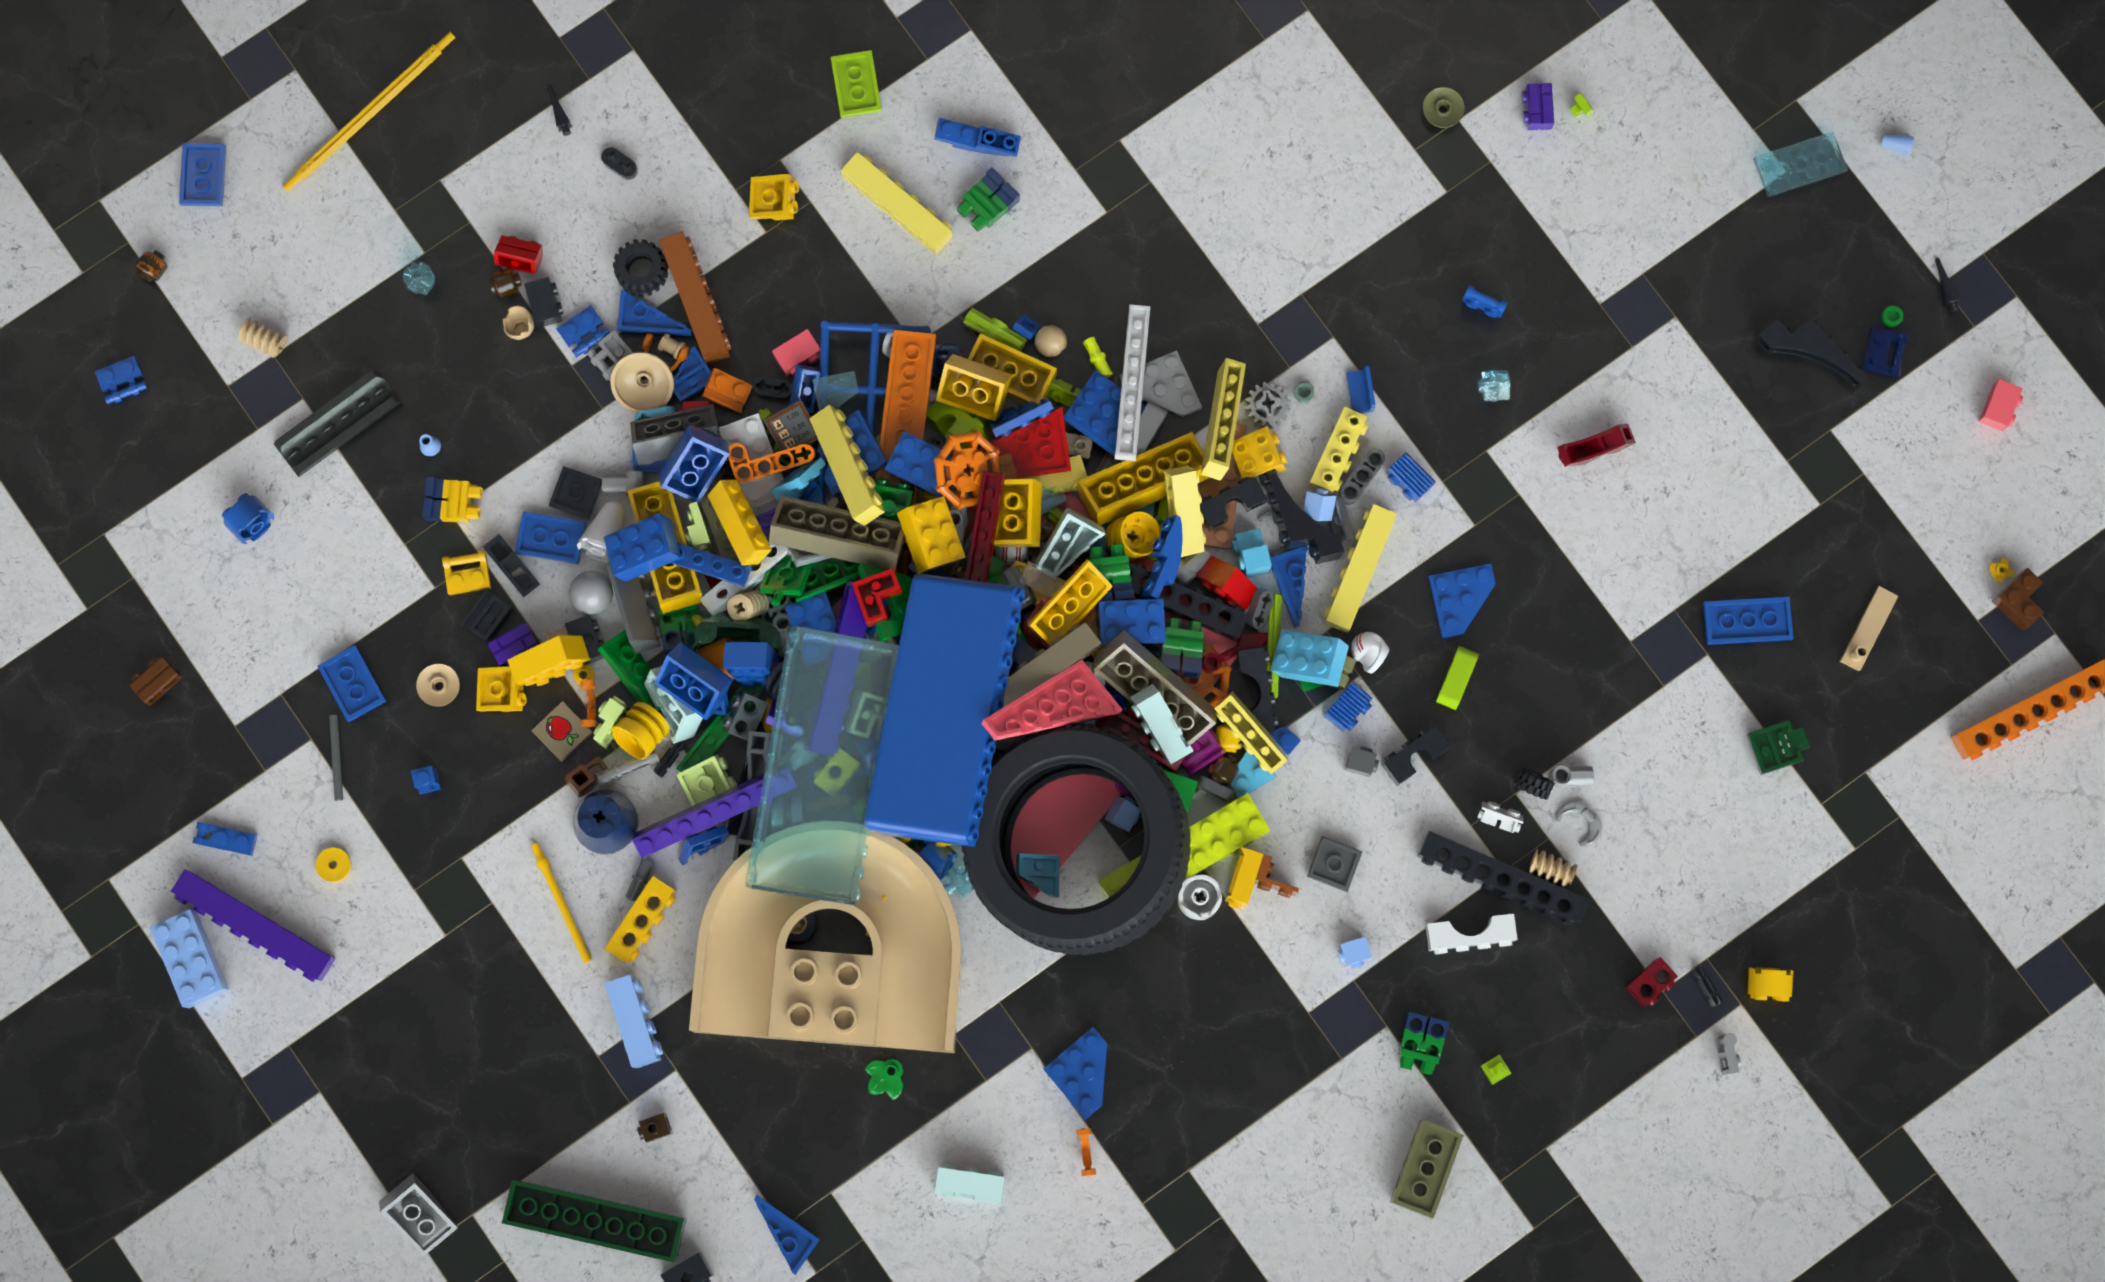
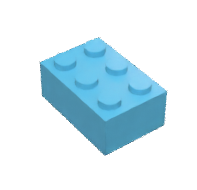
M1281 630L1271 671L1281 678L1338 687L1349 646L1339 638Z

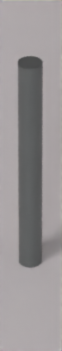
M329 715L334 800L342 801L343 787L338 715Z

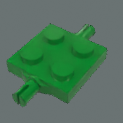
M787 554L765 572L759 587L761 593L774 594L771 603L775 606L780 605L784 595L802 596L813 563L796 567L795 561L791 559V555Z

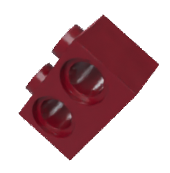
M1659 957L1625 988L1642 1006H1647L1648 1004L1652 1006L1660 999L1658 995L1663 990L1667 992L1676 984L1674 980L1678 975ZM1658 970L1665 973L1666 979L1664 982L1657 980L1656 973ZM1642 985L1649 987L1650 994L1648 997L1641 994L1640 988Z

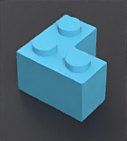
M1261 529L1235 534V541H1232L1234 554L1238 553L1239 555L1237 561L1238 569L1247 578L1268 574L1272 564L1267 545H1264Z

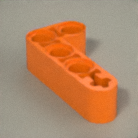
M734 443L729 447L730 454L728 456L735 478L739 482L746 483L810 463L816 457V450L812 445L801 444L752 460L747 446L742 443ZM737 446L741 447L744 452L743 456L739 459L733 455V450ZM803 448L811 451V454L808 455L809 459L806 460L805 457L797 458L799 463H796V457L792 451L795 450V454L803 453ZM783 454H788L791 458L788 466H783L780 463V457ZM764 460L770 463V470L766 473L760 470V463ZM743 467H747L750 470V476L747 479L740 477L739 472Z

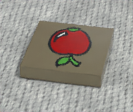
M563 701L532 730L561 762L593 733L588 727L581 726V719Z

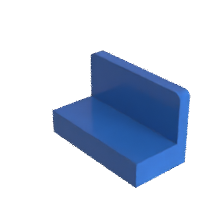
M1365 366L1363 370L1347 372L1346 378L1351 409L1361 414L1373 412L1376 404L1369 366Z

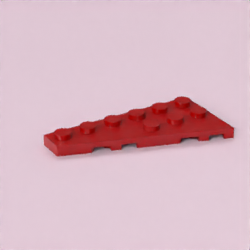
M1062 407L991 443L1000 450V473L1006 474L1005 480L1071 471ZM983 447L978 449L979 452H987ZM990 459L987 460L988 471H991ZM967 464L964 473L969 474L970 467Z

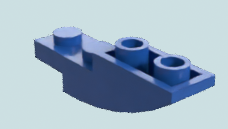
M943 118L937 120L934 140L953 144L952 147L1012 157L1017 156L1021 136L984 126L978 128Z
M1178 515L1167 517L1162 522L1160 535L1153 543L1152 547L1154 549L1151 555L1157 558V560L1151 567L1152 573L1150 578L1143 586L1144 591L1141 597L1146 600L1158 599L1163 587L1171 585L1175 581L1181 561L1183 544L1181 517Z

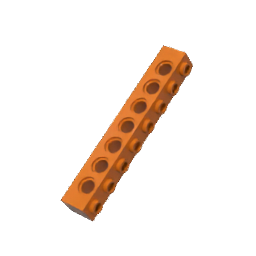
M2105 659L1952 736L1951 739L1962 759L1965 760L1970 757L1971 760H1974L1983 755L1982 751L1989 748L1992 751L2002 746L2000 741L2008 738L2010 742L2021 736L2020 731L2027 729L2029 732L2039 727L2038 722L2045 719L2046 722H2049L2059 717L2057 712L2064 710L2067 713L2077 708L2075 703L2081 700L2086 703L2096 698L2094 694L2100 690L2104 694ZM2089 678H2093L2095 680V688L2089 685ZM2070 687L2076 689V697L2070 694ZM2052 696L2058 700L2057 707L2051 703ZM2033 706H2036L2039 709V716L2033 714ZM2014 715L2021 719L2020 726L2014 723ZM1995 725L2002 728V735H1998L1995 732ZM1977 734L1983 737V745L1976 742Z

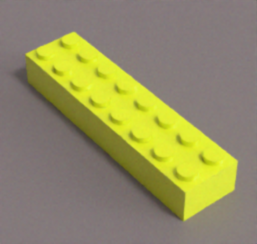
M1249 793L1189 827L1191 852L1185 880L1232 855L1240 847H1245L1269 833L1270 828ZM1141 856L1099 880L1098 883L1107 898L1118 892L1127 883L1134 873Z

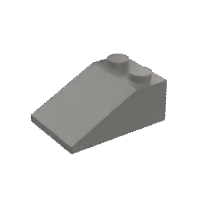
M414 1173L379 1201L380 1212L423 1256L458 1228L429 1189Z

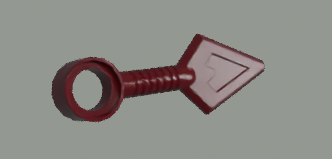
M1241 633L1235 647L1221 654L1211 652L1204 655L1201 663L1202 670L1206 673L1217 671L1220 669L1222 662L1237 655L1236 649L1263 646L1268 640V633ZM1208 657L1214 659L1216 663L1214 668L1208 667L1206 663Z

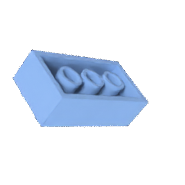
M189 909L150 927L182 1007L191 1008L229 991L196 911Z
M627 975L606 982L607 993L631 1067L640 1068L662 1060L660 1056L663 1054L660 1042L655 1041L654 1034L657 1031L654 1022L648 1019L647 1013H650L647 1001L641 997L640 993L643 992V987L640 980H637L632 975Z

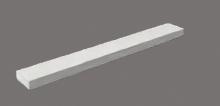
M1129 304L1115 459L1136 461L1150 306Z

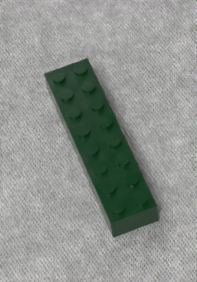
M512 1180L502 1224L674 1263L677 1262L687 1218L520 1180Z

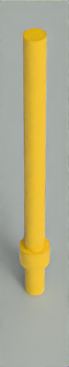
M539 843L531 845V848L537 859L536 865L539 871L542 870L584 964L588 963L592 959L553 876L548 857L545 858Z

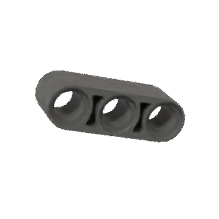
M1371 449L1344 483L1339 497H1343L1344 504H1354L1382 468L1385 461V455L1382 450ZM1377 456L1380 459V463L1372 464L1369 457ZM1363 472L1367 475L1368 479L1361 481L1357 478V474ZM1351 489L1355 492V496L1349 498L1345 495L1344 491Z

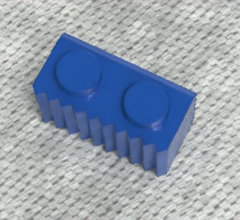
M796 365L789 406L802 400L808 413L814 412L815 396H817L816 392L818 391L816 388L819 387L817 384L820 383L818 380L820 379L819 375H821L815 367Z
M1407 452L1389 467L1386 472L1388 480L1394 486L1398 484L1403 490V495L1409 501L1413 499L1414 502H1417L1436 483Z
M1352 682L1325 713L1324 717L1341 732L1344 733L1346 729L1351 731L1359 722L1356 720L1357 716L1360 713L1365 715L1372 707L1369 703L1372 697Z

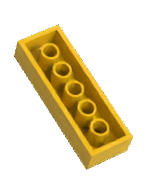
M1190 432L1137 455L1136 461L1125 460L1079 480L1078 495L1093 521L1098 525H1103L1167 497L1165 470L1188 465L1197 471L1199 483L1211 477L1201 475L1204 450L1193 432Z
M660 481L627 491L636 523L661 513L672 520L677 543L688 546L673 492L661 488ZM672 563L650 571L663 614L702 603L700 599L703 595L696 571Z

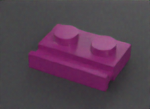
M1212 728L1190 745L1193 752L1185 757L1182 764L1187 768L1188 774L1192 775L1226 753L1220 746V742Z

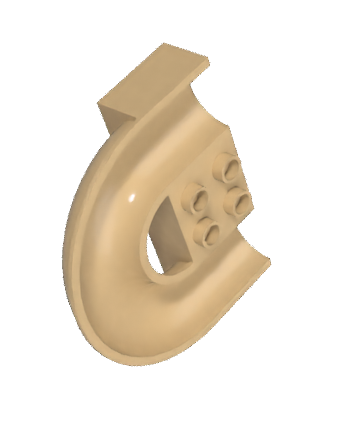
M842 821L804 823L786 828L759 841L744 852L729 867L719 880L705 907L697 941L689 1030L694 1033L955 1053L962 971L961 943L955 911L941 881L930 866L907 845L892 836H885L856 823ZM882 895H883V896H886V898H885V900H884L883 903H882V897H881ZM821 909H838L855 916L865 926L872 941L873 956L785 948L790 932L803 917Z

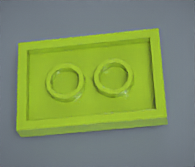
M872 50L831 57L841 118L882 112Z

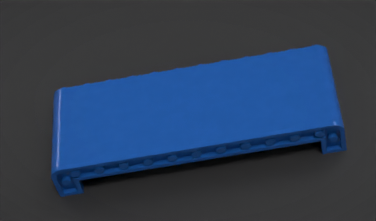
M918 573L914 575L865 814V826L867 829L885 836L975 847L979 837L980 819L983 816L984 798L987 795L988 778L992 770V757L996 749V740L992 738L981 723L985 718L1004 707V695L1008 686V674L1012 665V653L1017 640L1016 633L1021 620L1020 612L1025 599V589L1019 586Z

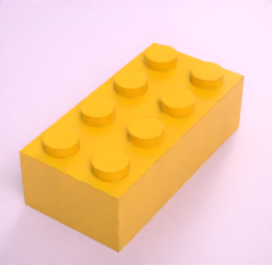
M981 333L968 357L969 360L1012 374L1006 397L1021 404L1031 401L1037 404L1041 403L1040 400L1046 398L1050 384L1053 383L1057 375V368Z

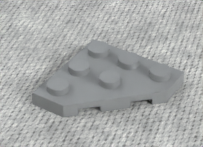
M1174 351L1145 364L1142 401L1147 402V404L1151 402L1162 409L1184 417L1202 409V405L1178 352ZM1122 373V374H1119V379H1120L1121 383H1122L1123 373Z

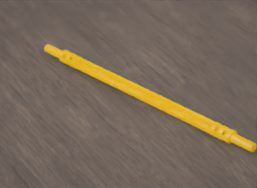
M449 32L436 45H431L296 170L297 173L282 187L289 192L302 179L305 180L441 55V51L455 39V36Z

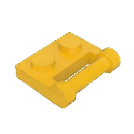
M485 550L478 551L476 554L452 558L449 556L442 557L449 595L491 588ZM480 561L481 567L452 572V566Z

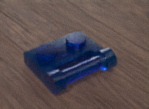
M1872 327L1861 368L1893 377H1900V364L1909 335ZM1891 341H1895L1897 344L1892 365L1888 367L1885 365Z

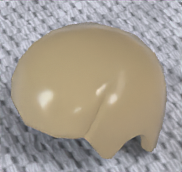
M523 306L510 307L507 317L503 318L504 332L512 339H524L534 329V317Z
M1055 325L1044 326L1037 331L1034 337V346L1038 353L1043 356L1055 357L1066 348L1067 336L1061 328Z

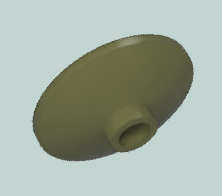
M1447 87L1432 90L1423 102L1425 118L1432 125L1440 128L1456 125L1463 117L1465 110L1464 101L1460 94ZM1444 107L1446 112L1441 113L1439 108Z

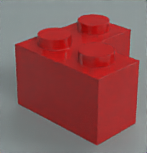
M1212 555L1196 575L1202 581L1201 585L1206 590L1211 592L1213 589L1220 597L1227 599L1225 603L1228 606H1237L1243 610H1246L1250 605L1253 594L1258 589L1237 567Z
M892 568L853 582L852 585L867 626L871 627L878 621L889 620L882 600L902 593L894 569Z

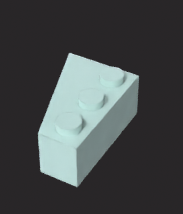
M1066 508L1035 561L1036 569L1055 579L1078 556L1087 551L1095 541L1105 535L1104 527Z
M660 666L650 670L644 684L655 707H660L673 734L671 740L675 744L694 737L702 717L654 684L662 667Z
M1153 684L1130 697L1134 704L1131 708L1137 718H1142L1143 722L1140 725L1146 734L1150 733L1152 739L1149 741L1155 751L1160 750L1170 764L1193 752L1192 747L1185 741L1182 735L1183 732L1177 726L1163 697Z
M944 1164V1168L938 1167L934 1194L1001 1203L1005 1177L1000 1176L1001 1172L988 1170L987 1174H981L978 1168L966 1167V1171L957 1170V1165Z

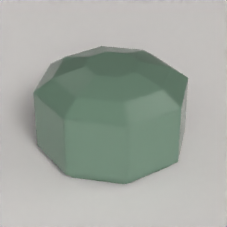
M1300 382L1294 388V398L1299 403H1308L1314 397V387L1309 382Z

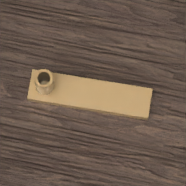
M1880 586L1877 587L1840 662L1857 671L1862 669L1898 598L1896 594Z

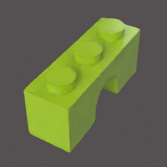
M936 401L927 410L926 420L928 424L942 436L946 432H949L950 435H957L978 430L986 438L981 421L977 418H971L967 411ZM969 442L960 443V447H968Z

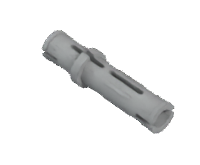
M653 750L644 760L634 757L618 765L615 763L610 768L595 773L596 782L600 787L614 780L619 781L630 773L658 763L659 757L655 750Z

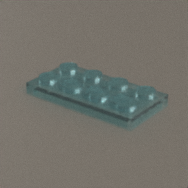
M1834 132L1756 156L1753 159L1767 197L1845 173L1848 170Z

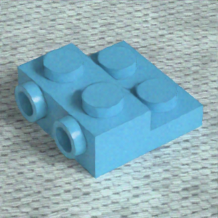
M819 458L794 469L771 489L777 501L779 502L781 495L798 499L800 497L799 493L805 492L810 483L821 474L820 469L826 465L822 458Z

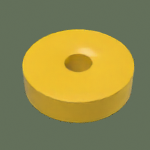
M332 847L323 850L318 855L315 867L318 875L323 880L336 883L344 880L350 874L352 862L350 856L344 850ZM336 861V868L331 869L330 864Z

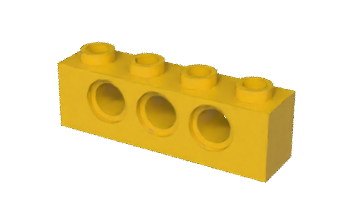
M652 876L604 949L628 965L631 961L635 962L640 954L639 948L643 943L646 944L653 934L650 931L654 925L658 926L665 916L662 913L666 907L670 908L675 902L677 891ZM654 897L659 898L660 905L655 909H651L649 906L650 900ZM640 916L648 918V923L644 927L637 925V920ZM629 934H634L636 937L635 943L632 945H626L625 938Z

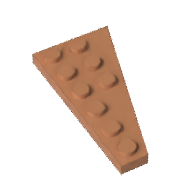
M1236 424L1234 440L1246 435L1247 425ZM1231 453L1229 469L1221 480L1209 478L1197 484L1201 499L1209 495L1211 497L1217 496L1219 491L1227 486L1233 488L1238 485L1237 482L1240 481L1241 474L1233 453ZM1236 501L1229 502L1225 506V511L1229 517L1227 523L1211 531H1208L1205 523L1202 524V531L1206 537L1204 547L1231 550L1237 507Z

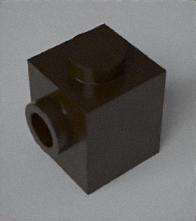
M666 1113L639 1121L640 1127H637L641 1140L644 1139L645 1143L673 1134Z

